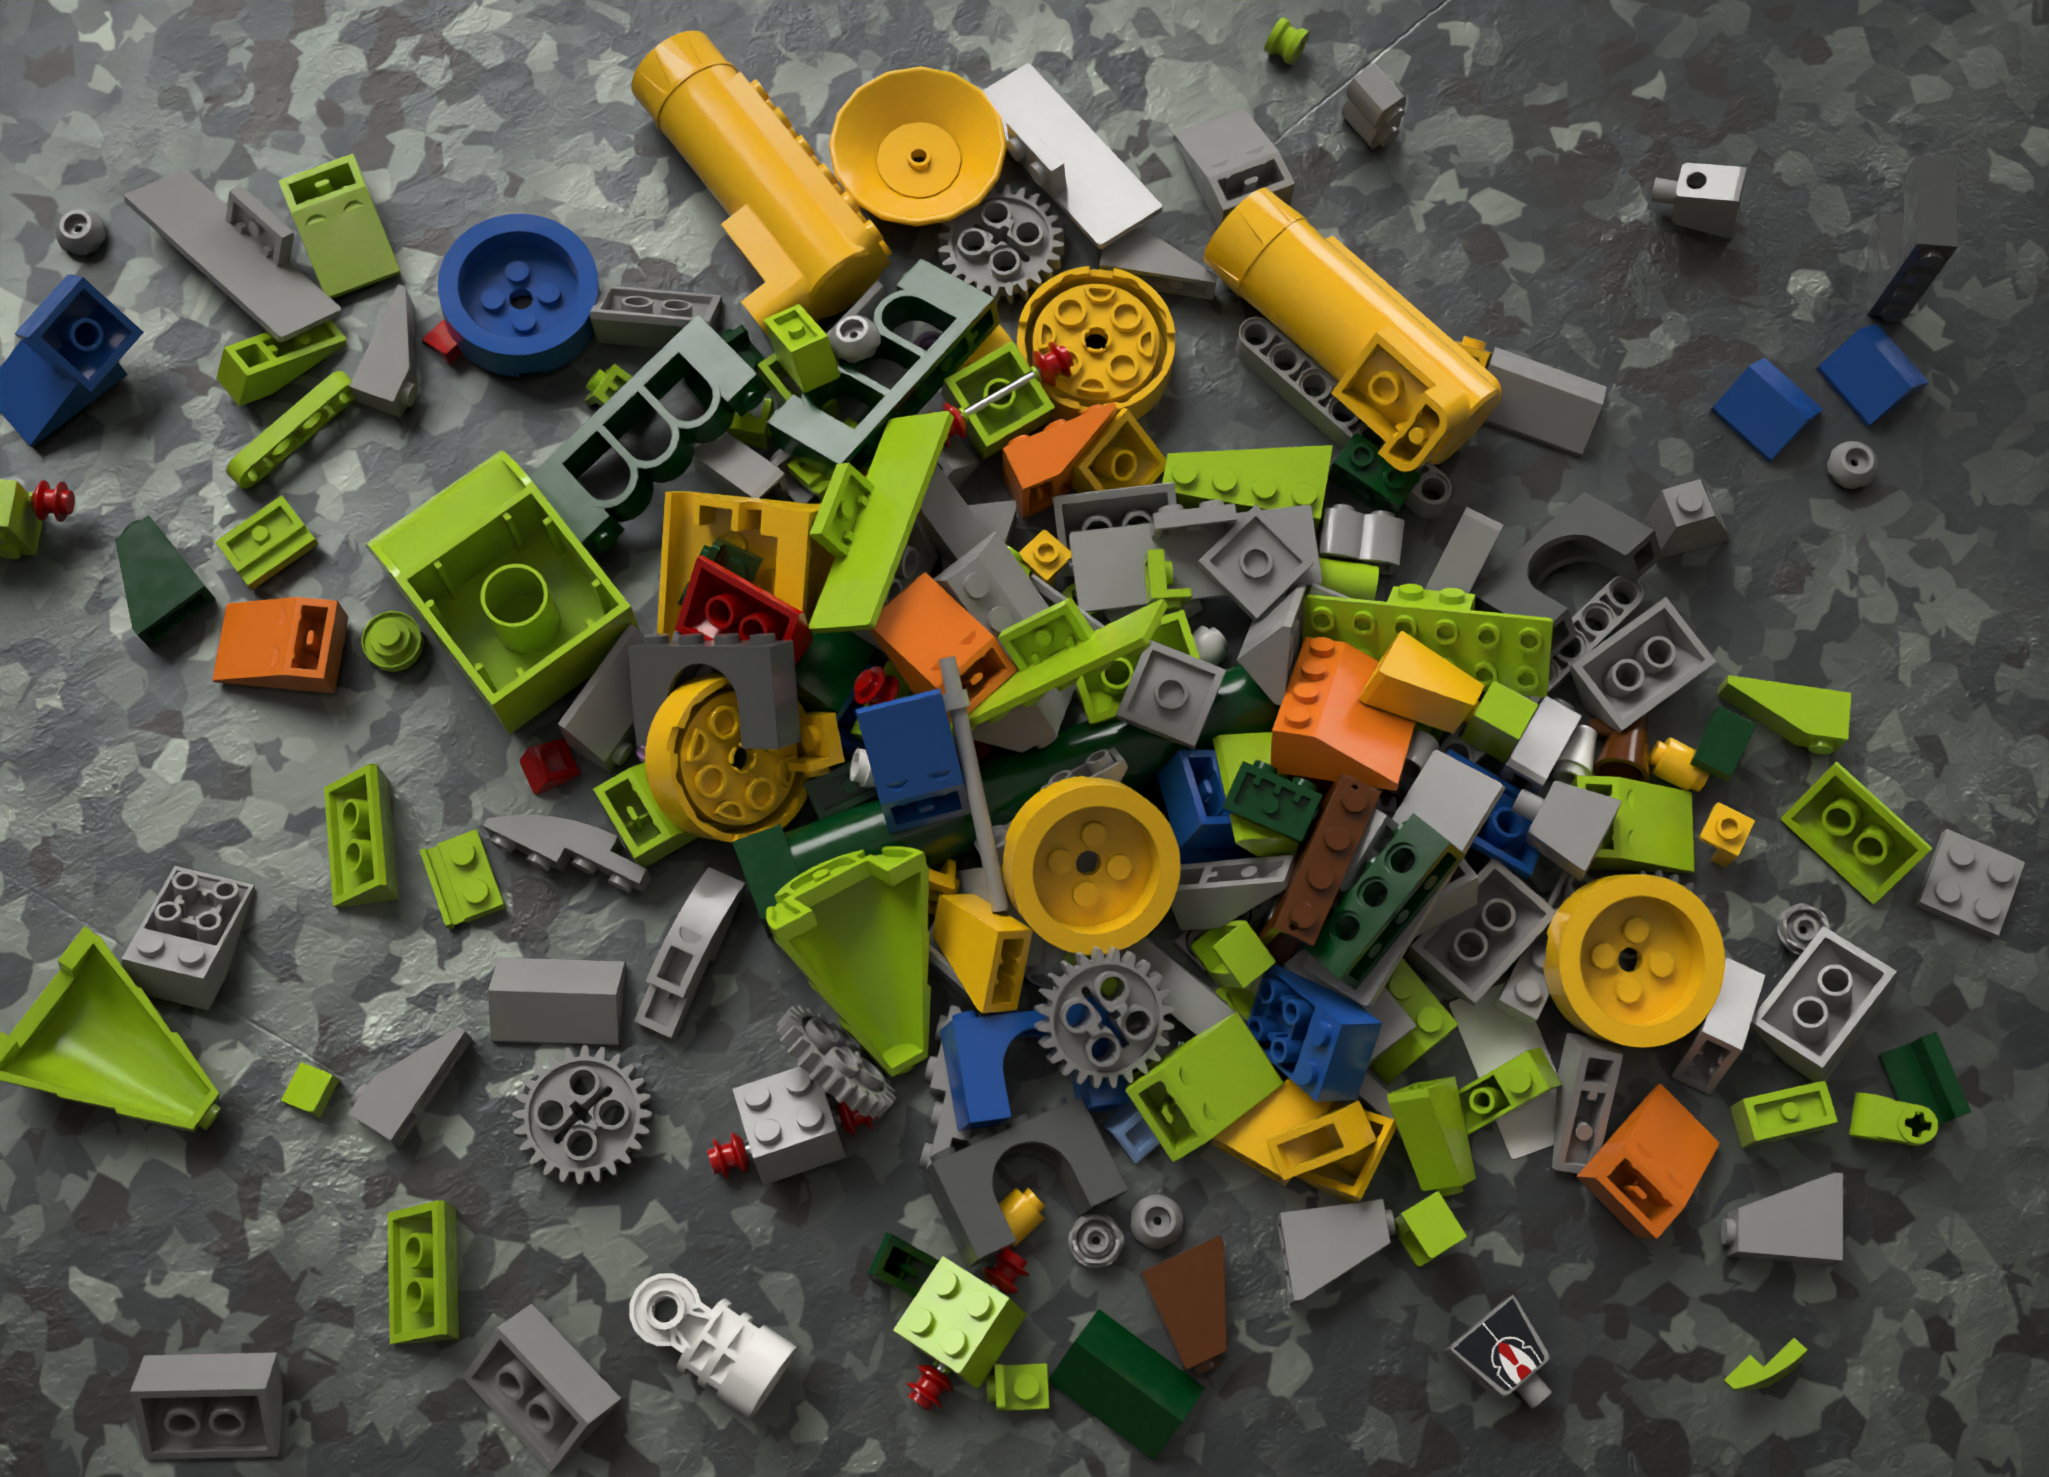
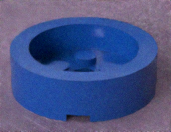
M507 214L480 222L464 232L452 244L442 261L438 275V296L448 333L458 344V348L464 356L488 371L513 377H519V373L543 371V374L552 372L575 359L587 347L595 335L590 319V311L599 299L600 287L594 259L589 249L575 233L551 219L532 214ZM530 295L533 301L525 309H516L511 305L513 297H528Z

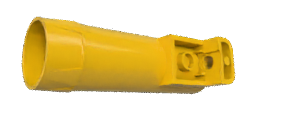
M693 30L678 33L661 42L647 54L634 73L631 84L632 93L655 121L659 132L666 136L730 216L721 226L765 282L741 301L764 333L768 336L763 319L797 304H800L816 323L823 318L834 316L851 307L879 279L882 271L891 265L887 257L892 254V251L884 242V237L870 219L866 220L854 199L847 191L844 192L829 168L824 163L821 164L814 155L813 149L801 134L798 136L794 131L793 125L782 110L773 105L769 100V95L756 79L749 83L744 75L738 72L736 67L724 58L706 34Z
M1260 188L1246 197L1225 218L1208 242L1203 254V262L1238 297L1243 298L1339 382L1331 394L1385 441L1378 454L1397 470L1407 472L1427 462L1431 464L1444 462L1478 431L1499 404L1502 397V388L1496 377L1334 236L1325 239L1304 216L1283 202L1268 188Z

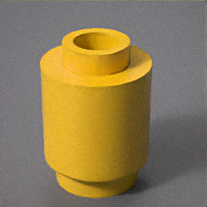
M1671 737L1665 743L1658 741L1649 755V763L1652 764L1651 774L1685 791L1692 789L1699 792L1710 776V773L1690 764L1695 749Z
M1015 1187L998 1203L1016 1239V1242L1013 1244L1014 1247L1045 1220L1040 1212L1046 1206L1029 1188L1021 1193Z

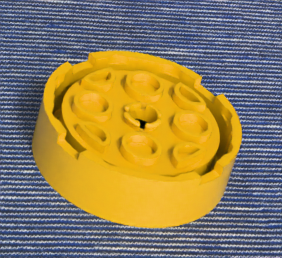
M1086 266L1062 272L1046 281L1034 292L1020 316L1017 348L1029 367L1033 366V352L1037 350L1043 355L1049 352L1048 343L1054 342L1058 347L1061 345L1065 346L1073 359L1074 366L1070 368V378H1066L1062 374L1055 376L1056 386L1054 387L1042 381L1039 382L1055 406L1052 419L1068 421L1080 416L1085 409L1092 405L1101 404L1105 406L1114 402L1116 405L1115 417L1123 408H1126L1137 420L1155 406L1167 388L1172 373L1175 353V326L1167 305L1160 295L1145 281L1120 269L1113 268V271L1096 270ZM1092 334L1102 335L1106 339L1107 344L1104 349L1087 348L1086 338Z
M721 672L708 673L692 678L680 685L666 698L657 711L649 729L645 748V769L648 784L657 805L674 825L700 838L733 842L779 824L784 828L797 815L808 797L802 783L808 781L809 777H805V772L789 771L788 761L807 756L802 742L780 749L743 748L747 755L745 765L741 769L732 766L734 754L737 751L736 747H742L739 707L732 684ZM798 701L799 715L805 714L804 708Z
M1077 776L1060 780L1043 788L1032 796L1018 811L1004 839L1006 844L1001 872L1006 893L1013 907L1040 937L1053 946L1068 952L1076 953L1080 951L1084 955H1091L1092 948L1098 947L1102 950L1103 954H1107L1110 947L1122 950L1137 943L1161 922L1168 912L1178 889L1181 869L1180 853L1170 824L1150 801L1127 785L1116 780ZM1085 851L1096 853L1097 863L1094 867L1095 870L1092 872H1080L1076 867L1078 856Z
M1645 874L1611 875L1593 880L1576 890L1563 902L1547 930L1548 940L1545 961H1543V971L1549 993L1564 1017L1577 1029L1595 1039L1630 1047L1643 1048L1665 1045L1695 1029L1709 1014L1719 996L1725 973V950L1719 927L1705 904L1693 892L1675 881ZM1627 947L1637 952L1635 969L1628 972L1620 967L1618 961L1619 954Z

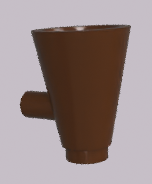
M1648 712L1620 733L1602 720L1591 717L1589 727L1597 732V736L1607 738L1593 766L1596 776L1622 777L1646 783L1649 781Z

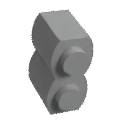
M1374 63L1351 80L1346 92L1348 99L1342 109V116L1371 149H1375L1379 145L1385 147L1399 135L1400 130L1398 127L1405 114L1404 107L1406 104V97Z
M1337 504L1332 506V508H1325L1320 521L1317 545L1318 556L1320 558L1379 566L1380 575H1395L1400 564L1405 520L1396 518L1395 514L1384 510L1363 514L1357 512L1354 507L1345 504Z

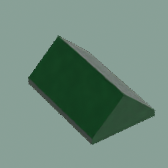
M811 631L814 640L795 665L797 698L806 713L817 711L832 712L836 715L852 691L857 677L863 672L877 647L852 631L814 633Z
M1100 1309L1097 1310L1048 1379V1382L1153 1461H1155L1180 1427L1205 1387Z

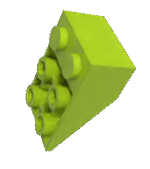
M353 153L278 180L322 290L331 299L401 274L368 186Z
M645 762L623 771L593 789L636 864L644 868L698 838L674 825L660 810L648 784Z
M1581 775L1575 777L1570 785L1622 801L1619 811L1589 869L1644 872L1660 870L1669 873H1694L1692 792L1622 777Z
M1236 1011L1160 1057L1161 1060L1159 1062L1153 1061L1148 1064L1149 1073L1144 1074L1140 1070L1133 1074V1083L1128 1082L1126 1092L1172 1162H1175L1210 1141L1283 1085L1284 1081L1239 1012Z

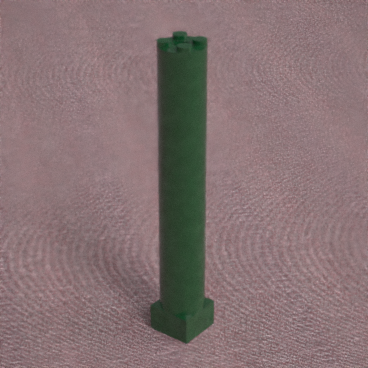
M1241 664L1225 669L1226 675L1194 750H1215L1213 738L1218 735L1272 732L1281 705L1273 703ZM1114 718L1092 726L1089 725L1087 720L1058 731V737L1041 749H1038L1036 746L1024 752L1009 749L979 760L978 764L991 825L993 827L1011 822L1022 806L1041 790L1040 787L1046 785L1053 775L1063 770L1071 771L1084 764L1086 759L1096 751L1109 750L1114 747L1128 766L1120 783L1137 791L1158 783V773L1178 750L1193 749ZM879 798L785 833L781 824L732 842L768 938L773 937V933L766 919L767 907H775L777 904L774 895L792 879L820 863L859 850H864L866 856L870 854L873 856L882 855L884 847L900 846L924 852L926 864L929 868L945 863L948 859L953 860L977 851L973 843L977 840L972 814L889 834Z

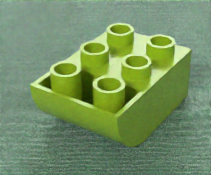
M503 450L495 453L366 543L369 552L509 735L591 677L629 624L639 629L629 603L534 482Z

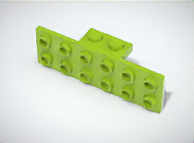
M949 411L889 419L866 478L850 463L836 465L809 533L813 539L835 557L808 627L814 633L871 630L875 628L904 549L908 543L916 517L921 509L922 501L931 477L934 474L942 448L948 437V432L954 416Z
M1403 584L1399 587L1393 586L1387 602L1307 594L1303 602L1302 645L1305 637H1326L1333 641L1346 642L1380 661L1402 630L1484 684L1485 686L1482 691H1487L1491 683L1496 681L1520 695L1546 697L1549 685L1553 619L1475 611V594L1465 593L1458 588H1444L1437 591L1423 589L1422 586L1417 584Z
M1069 597L1002 630L998 639L1018 668H1016L1017 671L968 714L971 731L984 721L988 720L989 723H995L1001 720L1012 708L1020 704L1024 707L1035 704L1046 692L1057 688L1058 691H1063L1071 687L1079 680L1080 676L1090 671L1093 674H1099L1112 666L1116 659L1126 654L1130 658L1141 654L1150 647V640L1154 632L1161 626L1160 620L1168 605L1162 598L1093 631L1073 599ZM950 723L952 734L955 737L953 725Z

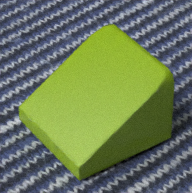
M300 1062L281 1101L321 1118L340 1079L328 1072Z

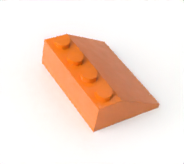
M1305 637L1272 729L1271 766L1278 770L1277 773L1328 781H1336L1343 773L1374 788L1398 790L1417 721L1370 706L1358 699L1379 661L1346 642L1333 641L1326 637Z

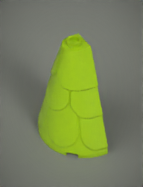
M900 846L884 847L882 855L873 856L870 854L866 856L864 850H859L820 863L801 873L783 886L774 895L777 902L775 907H767L766 919L776 943L808 978L809 985L838 1015L839 1024L871 1059L891 1077L910 1071L916 1063L928 1057L931 986L927 984L930 932L928 931L929 867L926 864L924 852Z
M84 926L57 960L60 967L58 973L9 1035L4 1032L0 1033V1081L55 1094L60 1099L115 1110L117 1116L193 1133L199 1127L207 1130L222 1109L216 1105L220 1097L219 1092L179 1034L170 1031L142 988L135 985L103 939Z

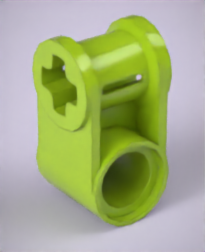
M1855 1093L1849 1130L1850 1136L1878 1142H1894L1909 1146H1920L1931 1141L1936 1135L1938 1120L1929 1108L1922 1105L1895 1101L1884 1096ZM1915 1114L1920 1116V1123L1927 1125V1130L1918 1133L1917 1137L1912 1136V1129L1905 1126V1121L1913 1119Z

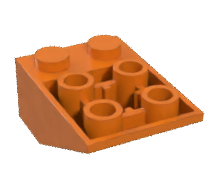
M1114 402L1105 406L1101 404L1092 405L1076 418L1068 421L1064 419L1056 420L1047 425L1044 431L1030 437L1026 434L1017 436L1009 441L1006 447H1003V480L1012 499L1016 500L1017 510L1022 519L1053 507V496L1066 495L1071 490L1073 467L1115 418L1116 405Z
M926 572L919 575L882 608L875 628L869 630L915 695L940 689L941 694L946 693L939 659L955 656L962 689H967L970 701V706L966 707L968 714L1017 671L996 638ZM946 711L949 723H952L950 711Z
M289 597L227 603L212 681L216 683L335 694L349 617L337 600Z
M1658 1083L1576 1177L1636 1237L1658 1239L1686 1206L1720 1143L1661 1083Z

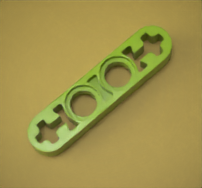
M336 371L325 378L236 454L227 465V475L242 489L249 488L259 482L355 398L349 387L352 379L344 371Z

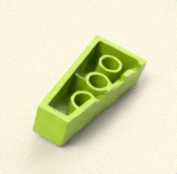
M1333 445L1168 453L1162 483L1174 482L1176 503L1183 505V509L1199 508L1200 503L1209 500H1223L1224 505L1235 504L1236 513L1249 512L1255 505L1261 510L1310 505L1316 535L1322 514Z

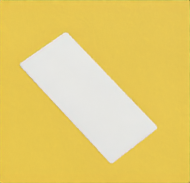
M1505 983L1490 988L1475 1005L1462 999L1449 1003L1455 1021L1459 1024V1031L1478 1078L1525 1051L1539 1047L1542 1048L1558 1076L1537 1023L1531 1027L1494 1007ZM1557 1088L1496 1121L1512 1159L1554 1145Z

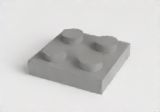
M1257 505L1246 513L1197 562V565L1254 622L1314 564V561Z
M1150 640L1151 645L1141 654L1116 713V719L1194 750L1224 680L1226 670Z
M1946 829L1940 835L1914 906L1988 938L1995 939L2000 934L2025 862Z

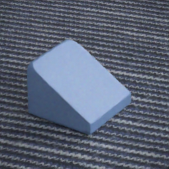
M1133 1101L1120 1108L1103 1123V1127L1135 1164L1160 1144Z

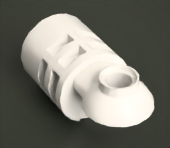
M661 1273L647 1278L636 1288L630 1301L629 1317L634 1331L646 1342L656 1346H672L680 1351L682 1355L677 1363L676 1370L682 1374L691 1371L698 1376V1385L704 1389L709 1387V1385L713 1386L718 1390L717 1398L746 1418L751 1419L784 1374L796 1353L797 1347L765 1325L760 1329L752 1324L753 1317L748 1313L744 1312L738 1315L732 1311V1303L726 1298L721 1299L713 1309L709 1308L701 1302L696 1288L686 1278L674 1273ZM664 1299H673L678 1306L676 1316L669 1322H660L655 1315L657 1304Z

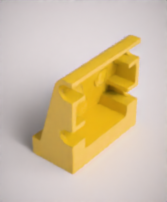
M691 491L665 492L657 634H669V641H672L682 607L678 603L687 583L690 581L696 559L703 546L711 547L717 538L764 558L752 584L804 612L809 625L835 559L830 552L809 535L821 503L809 504Z

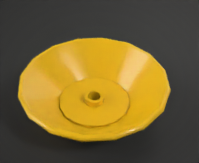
M921 66L885 72L857 88L837 113L829 141L834 176L857 205L880 220L914 227L951 221L979 205L1000 179L1007 151L1002 117L983 90L955 73ZM916 157L925 158L923 162L913 161Z

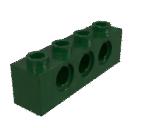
M1413 813L1407 821L1402 822L1395 829L1392 840L1384 850L1368 862L1365 873L1354 887L1342 894L1336 909L1323 923L1314 946L1311 947L1306 944L1303 949L1339 980L1356 990L1466 855ZM1415 858L1413 867L1403 873L1405 864ZM1387 892V898L1384 903L1376 907L1378 897ZM1356 926H1360L1357 936L1348 941L1351 930Z

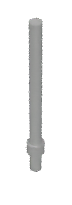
M956 657L939 659L946 692L942 694L946 711H950L992 912L1004 911L1009 909L966 708L970 706L967 689H962Z

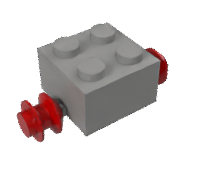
M796 1067L733 1088L747 1140H745L746 1146L739 1135L731 1132L730 1142L721 1145L713 1138L714 1148L708 1149L707 1153L714 1174L723 1172L725 1180L728 1179L729 1170L738 1167L744 1174L747 1173L750 1164L749 1154L750 1158L753 1157L763 1185L845 1158L844 1149L837 1128L841 1127L840 1123L842 1122L844 1131L851 1136H855L856 1126L866 1124L870 1130H873L871 1121L877 1120L879 1117L877 1116L875 1119L869 1115L864 1117L857 1109L853 1112L844 1101L841 1103L837 1102L836 1107L839 1113L837 1115L835 1110L831 1111L825 1091L809 1078L810 1073L806 1069Z

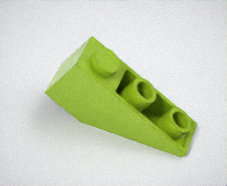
M1541 1047L1525 1051L1458 1090L1467 1136L1562 1085Z

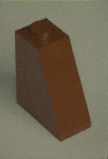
M1221 1235L1150 1267L1139 1275L1183 1372L1194 1369L1197 1376L1221 1365L1217 1357L1226 1352L1224 1242Z

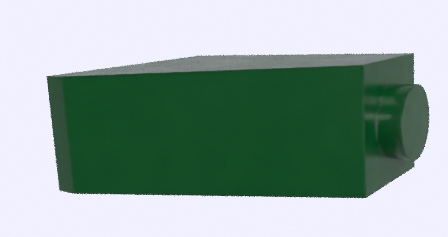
M149 515L142 520L130 523L123 530V534L115 539L132 629L149 648L216 600Z

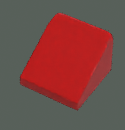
M444 319L422 338V341L449 366L463 354L459 350L458 344L448 333Z
M565 738L528 747L519 761L535 795L555 788L581 774Z

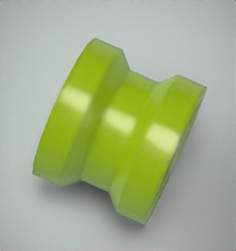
M1282 17L1272 29L1266 41L1264 51L1270 55L1278 54L1282 56L1284 62L1292 66L1304 50L1310 32L1304 28H1294L1291 26L1290 20Z

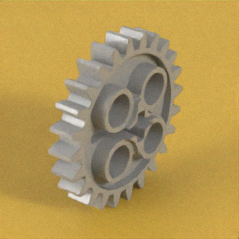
M1008 184L1004 187L1002 194H997L993 186L989 195L979 205L952 221L942 222L944 233L938 234L939 246L941 247L938 251L940 261H944L942 263L943 270L995 298L996 305L999 302L1000 296H1006L1009 304H1013L1014 294L1017 293L1025 300H1028L1029 288L1032 287L1034 290H1037L1042 285L1041 279L1048 281L1053 277L1052 269L1061 268L1059 256L1064 255L1065 251L1064 243L1062 242L1064 241L1063 228H1059V216L1051 215L1050 203L1040 206L1039 194L1036 193L1031 198L1026 199L1024 187L1016 195H1013ZM996 218L1004 219V221L1000 223L990 222L991 220ZM1025 238L1036 239L1035 241L1030 243L1022 242V240ZM973 246L981 247L980 250L975 252L967 251V249ZM1003 266L1013 267L1009 271L998 270L1000 267Z
M1093 947L1091 959L1089 960L1083 953L1077 951V965L1072 966L1062 960L1060 963L1064 974L1061 977L1053 973L1048 974L1049 979L1054 984L1053 989L1040 988L1039 990L1048 1001L1047 1004H1040L1034 1007V1010L1045 1015V1019L1035 1023L1034 1028L1038 1031L1047 1032V1035L1042 1037L1038 1044L1042 1048L1053 1047L1046 1057L1047 1060L1052 1064L1062 1060L1058 1071L1066 1076L1074 1070L1073 1080L1078 1084H1082L1088 1075L1090 1085L1094 1088H1099L1103 1077H1105L1110 1087L1116 1088L1118 1075H1121L1127 1082L1133 1083L1132 1070L1137 1068L1144 1074L1149 1073L1144 1061L1149 1057L1159 1062L1161 1058L1154 1050L1156 1045L1169 1046L1170 1044L1161 1036L1162 1030L1174 1029V1025L1166 1021L1164 1015L1175 1011V1008L1161 1001L1171 993L1170 989L1166 987L1156 988V985L1163 976L1156 971L1146 975L1151 964L1142 959L1135 965L1136 954L1127 951L1121 960L1119 949L1115 947L1109 948L1106 958H1104L1100 948ZM1109 977H1115L1117 980L1116 991L1109 997H1102L1100 988L1103 981ZM1086 986L1096 1003L1108 1011V1019L1128 1042L1125 1048L1120 1046L1114 1033L1100 1023L1102 1020L1100 1014L1081 993L1083 987ZM1081 1003L1084 1012L1082 1018L1074 1024H1068L1066 1020L1068 1009L1074 1004ZM1134 1011H1140L1142 1014L1141 1024L1137 1029L1127 1031V1017ZM1106 1037L1108 1040L1107 1051L1100 1057H1093L1091 1052L1093 1043L1100 1038Z
M793 1005L777 1022L776 1025L779 1028L776 1031L782 1036L780 1041L790 1048L787 1051L788 1054L797 1058L800 1061L797 1065L800 1068L806 1069L810 1073L809 1078L815 1081L823 1091L834 1095L837 1102L841 1103L844 1101L851 1111L854 1112L857 1109L864 1117L869 1115L873 1119L877 1116L880 1118L896 1100V1097L893 1095L895 1090L889 1085L891 1083L890 1079L881 1074L883 1070L874 1064L871 1057L862 1050L847 1031L838 1028L834 1021L829 1023L823 1014L819 1013L816 1015L810 1007L805 1009L801 1005L797 1007Z
M583 1045L580 1057H575L572 1050L566 1047L564 1052L565 1060L559 1061L551 1053L548 1055L550 1068L546 1070L536 1064L534 1068L539 1078L536 1081L527 1078L523 1079L530 1092L529 1094H517L515 1096L520 1103L525 1105V1108L512 1112V1116L519 1121H524V1125L513 1131L517 1137H528V1140L519 1147L523 1153L536 1151L530 1160L531 1165L537 1167L547 1162L543 1172L546 1177L550 1178L557 1170H560L559 1180L562 1184L566 1185L572 1174H575L577 1184L580 1187H584L587 1175L592 1174V1177L598 1184H602L603 1171L608 1170L617 1178L619 1172L616 1164L621 1161L632 1167L634 1164L628 1153L631 1150L640 1153L644 1152V1148L637 1139L639 1136H651L652 1132L643 1126L642 1122L654 1119V1114L643 1109L642 1106L649 1104L653 1099L650 1094L638 1093L647 1084L644 1078H637L631 1081L637 1070L633 1064L624 1067L622 1070L620 1069L623 1062V1057L617 1053L610 1061H607V1050L604 1047H601L597 1051L596 1056L592 1057L589 1047ZM587 1075L593 1076L595 1078L593 1090L586 1095H577L574 1088L578 1079ZM607 1088H612L613 1091L608 1097L595 1104ZM556 1105L563 1107L564 1113L559 1123L552 1126L544 1124L543 1116L548 1108ZM615 1105L624 1107L625 1114L620 1123L612 1126L604 1123V1113L608 1108ZM581 1107L586 1111L589 1110L588 1113L592 1117L586 1124L579 1120L576 1115L577 1110ZM572 1127L564 1136V1140L558 1144L555 1143V1138L559 1134ZM580 1136L592 1137L593 1145L590 1152L584 1156H575L572 1152L574 1141Z

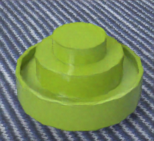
M387 611L376 615L367 623L362 633L361 644L364 654L373 666L383 671L397 672L407 669L418 660L423 651L424 638L422 630L411 616L399 611Z

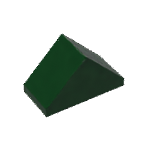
M1718 706L1705 719L1690 764L1728 782L1757 724Z
M886 1232L870 1266L868 1275L871 1280L914 1299L939 1260L893 1234Z

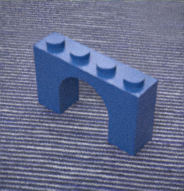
M1086 997V1000L1100 1014L1102 1018L1100 1023L1114 1033L1121 1046L1119 1031L1108 1019V1011L1099 1006L1093 997ZM1081 1003L1074 1004L1068 1009L1066 1014L1068 1024H1074L1082 1018L1084 1012ZM1036 1005L1032 1007L1033 1011L1018 1012L1017 1008L1014 1011L992 1012L993 1015L978 1017L977 1011L958 1013L953 1015L952 1020L940 1030L958 1131L999 1126L1011 1118L1003 1073L1004 1055L1010 1042L1014 1039L1021 1037L1041 1039L1047 1035V1032L1038 1031L1034 1028L1035 1023L1045 1019V1015L1034 1010ZM1106 1037L1100 1038L1093 1043L1091 1048L1093 1057H1100L1107 1051L1108 1040ZM1074 1070L1071 1072L1075 1099L1082 1097L1090 1114L1119 1110L1132 1102L1126 1092L1128 1082L1121 1075H1118L1116 1088L1110 1087L1105 1077H1103L1099 1088H1094L1090 1085L1089 1075L1082 1084H1078L1073 1080Z

